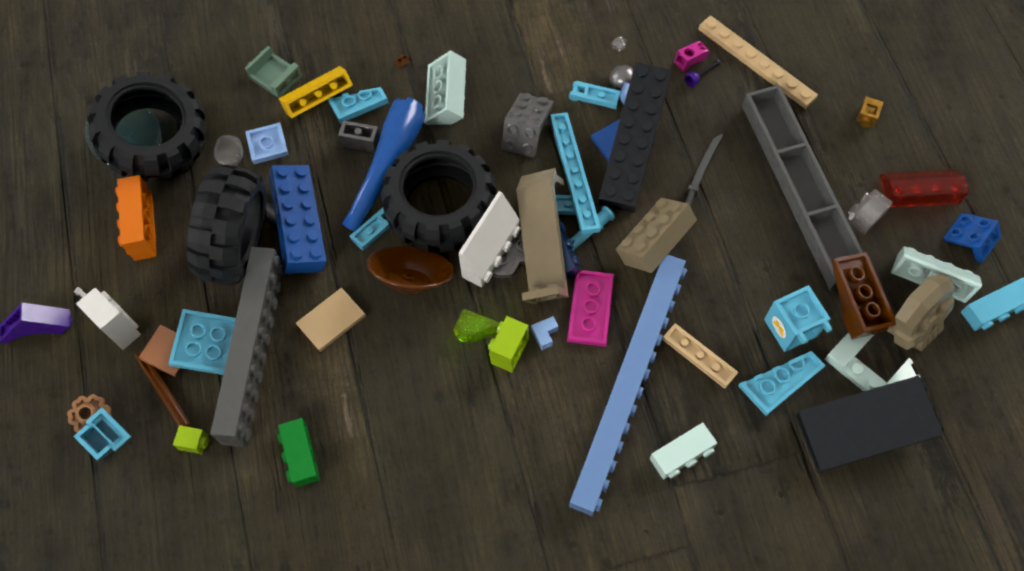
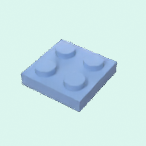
M280 122L245 131L253 164L289 155Z

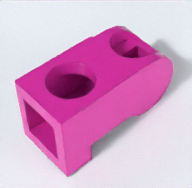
M698 41L678 50L674 62L682 72L689 70L690 66L704 61L709 56L710 51L701 41Z

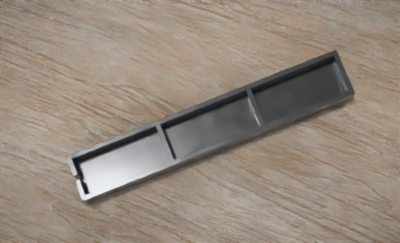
M780 85L747 93L742 107L829 290L837 289L832 260L863 253Z

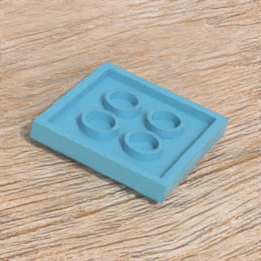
M182 309L168 363L169 366L223 375L236 318Z

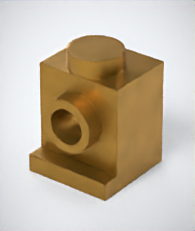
M865 97L856 121L860 122V125L863 127H874L884 102Z

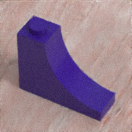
M21 302L0 324V343L7 344L16 338L33 334H63L72 324L70 309Z

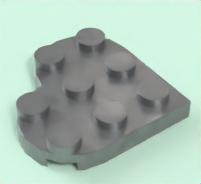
M521 231L516 238L512 239L509 251L507 253L504 252L501 256L502 261L500 265L493 269V277L511 278L520 265H525Z

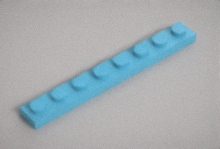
M568 112L550 114L551 126L581 234L600 232L601 226Z

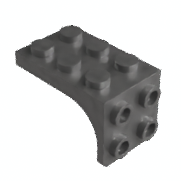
M520 93L505 117L501 143L502 150L535 157L542 127L553 108L554 101L545 97H535L529 93Z

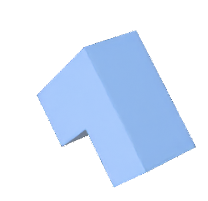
M554 316L531 325L532 333L541 351L552 346L553 341L550 334L558 331V324Z

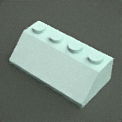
M451 50L428 65L425 104L426 118L424 120L426 125H452L463 119L466 59Z
M905 246L897 254L891 270L892 274L919 285L927 278L941 273L952 279L955 288L952 297L964 303L982 286L980 276L973 274L971 271L960 269L951 263L940 261L931 255H925Z

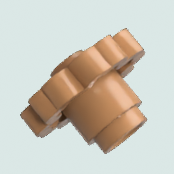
M94 394L88 398L80 396L72 402L73 409L67 412L68 423L74 425V431L77 433L84 426L88 425L86 421L100 408H104L112 416L111 407L105 405V399Z

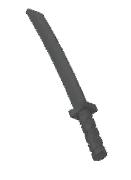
M723 134L718 135L712 140L698 167L692 184L688 187L685 203H688L690 207L694 196H697L702 176L723 138Z

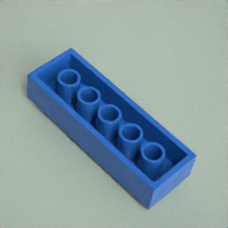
M272 165L269 183L285 274L323 272L327 260L309 165Z

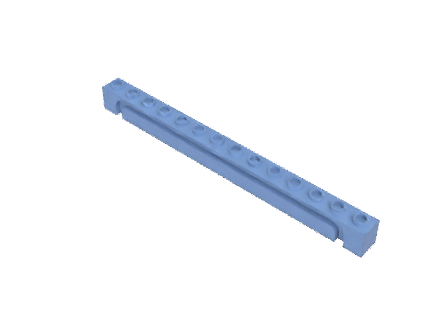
M667 255L659 265L570 500V508L593 516L594 511L599 512L603 501L599 497L602 491L606 492L610 482L606 478L609 472L613 473L617 461L613 460L616 453L620 454L624 444V442L620 441L621 437L628 433L630 424L627 423L629 416L633 417L637 408L634 405L635 399H640L644 389L640 387L642 380L647 381L650 370L647 369L648 364H653L657 353L653 350L655 345L659 346L663 335L660 334L662 328L666 329L669 318L666 317L667 312L672 313L675 301H672L673 296H678L681 285L678 284L679 280H684L687 268H684L685 260Z

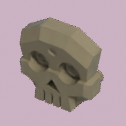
M941 273L931 276L909 295L895 316L896 325L887 330V332L894 335L895 344L906 350L915 348L922 351L927 347V344L929 345L932 342V339L934 340L937 337V334L939 335L944 330V320L954 306L952 295L955 288L951 278Z

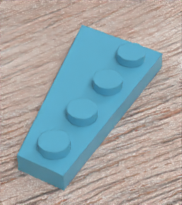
M810 351L790 360L786 364L772 368V370L764 374H759L753 379L744 381L738 387L767 416L826 365Z

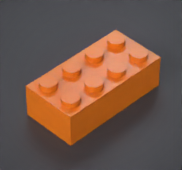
M140 175L117 179L118 187H115V191L118 197L116 208L119 213V219H117V225L120 230V235L118 236L119 245L125 249L127 255H130L134 261L157 257L153 193Z

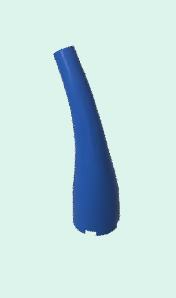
M407 97L406 100L397 98L393 101L384 121L372 164L350 211L342 223L348 229L355 232L361 226L384 187L382 181L387 169L390 166L395 167L394 160L403 151H408L416 140L426 118V113L422 110L423 106L417 100Z

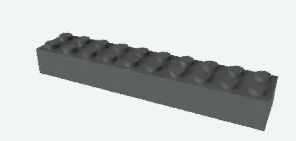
M251 247L210 433L221 445L246 447L247 441L251 438L250 424L255 418L254 405L259 398L258 385L263 379L262 366L265 365L267 359L265 351L266 346L270 344L269 332L270 328H273L274 325L273 312L277 309L278 302L276 297L277 293L281 290V275L284 274V266L280 256H278L273 248Z

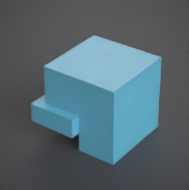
M100 408L86 421L88 425L84 426L73 436L96 460L101 461L112 451L116 452L131 438L129 433L104 408Z

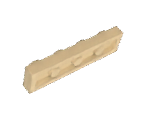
M676 323L662 338L664 342L724 389L738 374V371Z

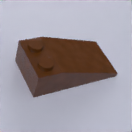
M867 252L833 259L832 264L843 318L851 339L882 333L896 325L895 316Z

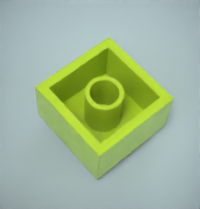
M506 316L504 322L501 321L497 327L498 334L495 339H491L488 349L490 351L491 364L513 373L529 340V325Z

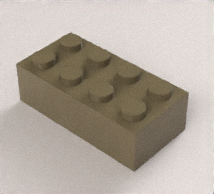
M661 197L616 248L623 263L627 266L652 273L697 221L690 205Z

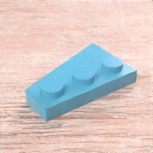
M381 87L361 90L358 94L352 95L343 93L341 97L333 98L332 96L327 99L340 124L343 120L348 121L389 103Z

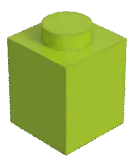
M179 425L173 446L181 451L203 454L204 449L207 448L209 443V435L201 429Z

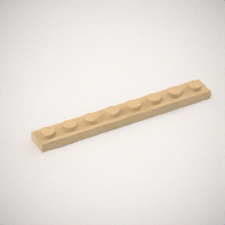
M711 15L699 25L698 30L773 86L780 85L783 93L804 109L817 99V93Z

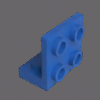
M961 213L944 236V241L972 248L975 261L983 263L1001 238L999 221Z

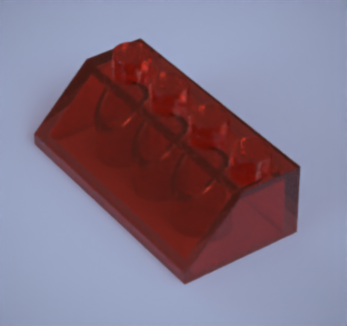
M955 170L880 174L887 207L958 204L970 193L965 176Z

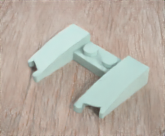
M848 332L824 359L863 392L917 376L911 366L913 362L910 358L907 359L888 382H885L858 360L855 355L874 335L852 340Z

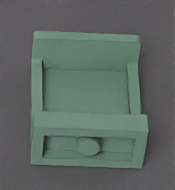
M269 46L262 50L245 67L249 79L277 98L282 97L302 77L299 65L294 62L290 65L275 55Z

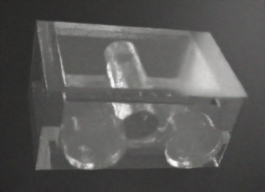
M876 189L870 194L867 192L860 199L861 203L859 205L855 204L848 212L850 216L847 221L864 235L893 204L891 200Z

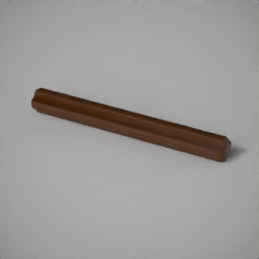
M143 350L136 353L135 358L178 427L179 425L191 427L190 421L156 367L139 359Z

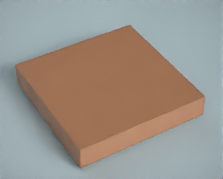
M159 325L139 356V359L175 377L180 368L171 367L168 363L176 332Z

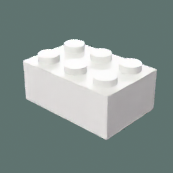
M94 288L76 303L122 350L141 335L137 331L139 326L105 291L100 293Z

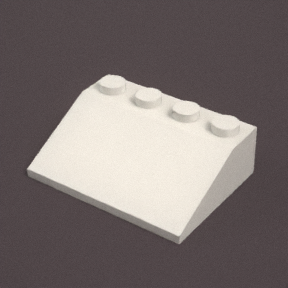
M500 191L459 251L462 278L481 288L485 282L488 283L490 281L493 269L497 268L502 261L501 256L504 252L507 253L509 251L512 239L516 238L521 231L520 219Z

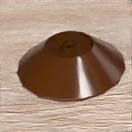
M410 246L382 248L373 252L366 260L367 269L375 278L391 289L407 295L421 294L450 282L455 274L453 264L444 256L431 250L429 252Z

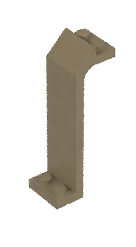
M556 168L522 176L516 189L528 281V292L522 293V301L531 304L569 297L555 188L563 187L564 180L557 175Z

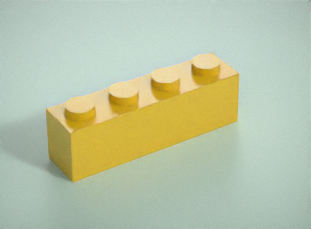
M339 66L280 97L279 101L286 114L293 118L353 86L346 70Z

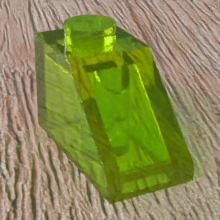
M463 309L454 327V333L457 339L473 343L498 333L497 327L499 322Z

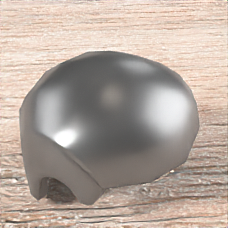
M628 65L616 66L609 76L612 86L615 89H622L625 82L630 83L633 68Z

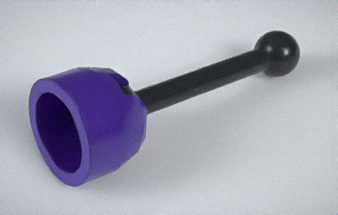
M718 59L714 60L713 64L699 73L694 71L685 75V82L688 86L694 87L700 82V76L714 66H719L720 61Z

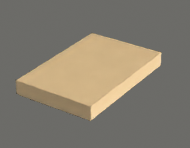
M341 287L297 321L296 325L321 352L366 317V315Z

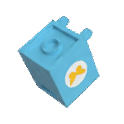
M809 285L774 301L764 318V321L784 352L818 337L823 329L827 333L832 331V327L829 324L830 317Z

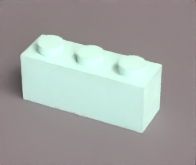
M701 423L652 453L650 460L663 480L667 477L672 479L681 473V468L685 466L690 468L698 462L697 459L702 455L706 458L714 453L717 442L705 424Z

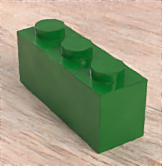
M303 418L278 425L280 432L277 433L279 443L283 444L284 451L281 452L284 463L288 465L289 470L286 471L288 482H292L297 488L320 480L307 425Z

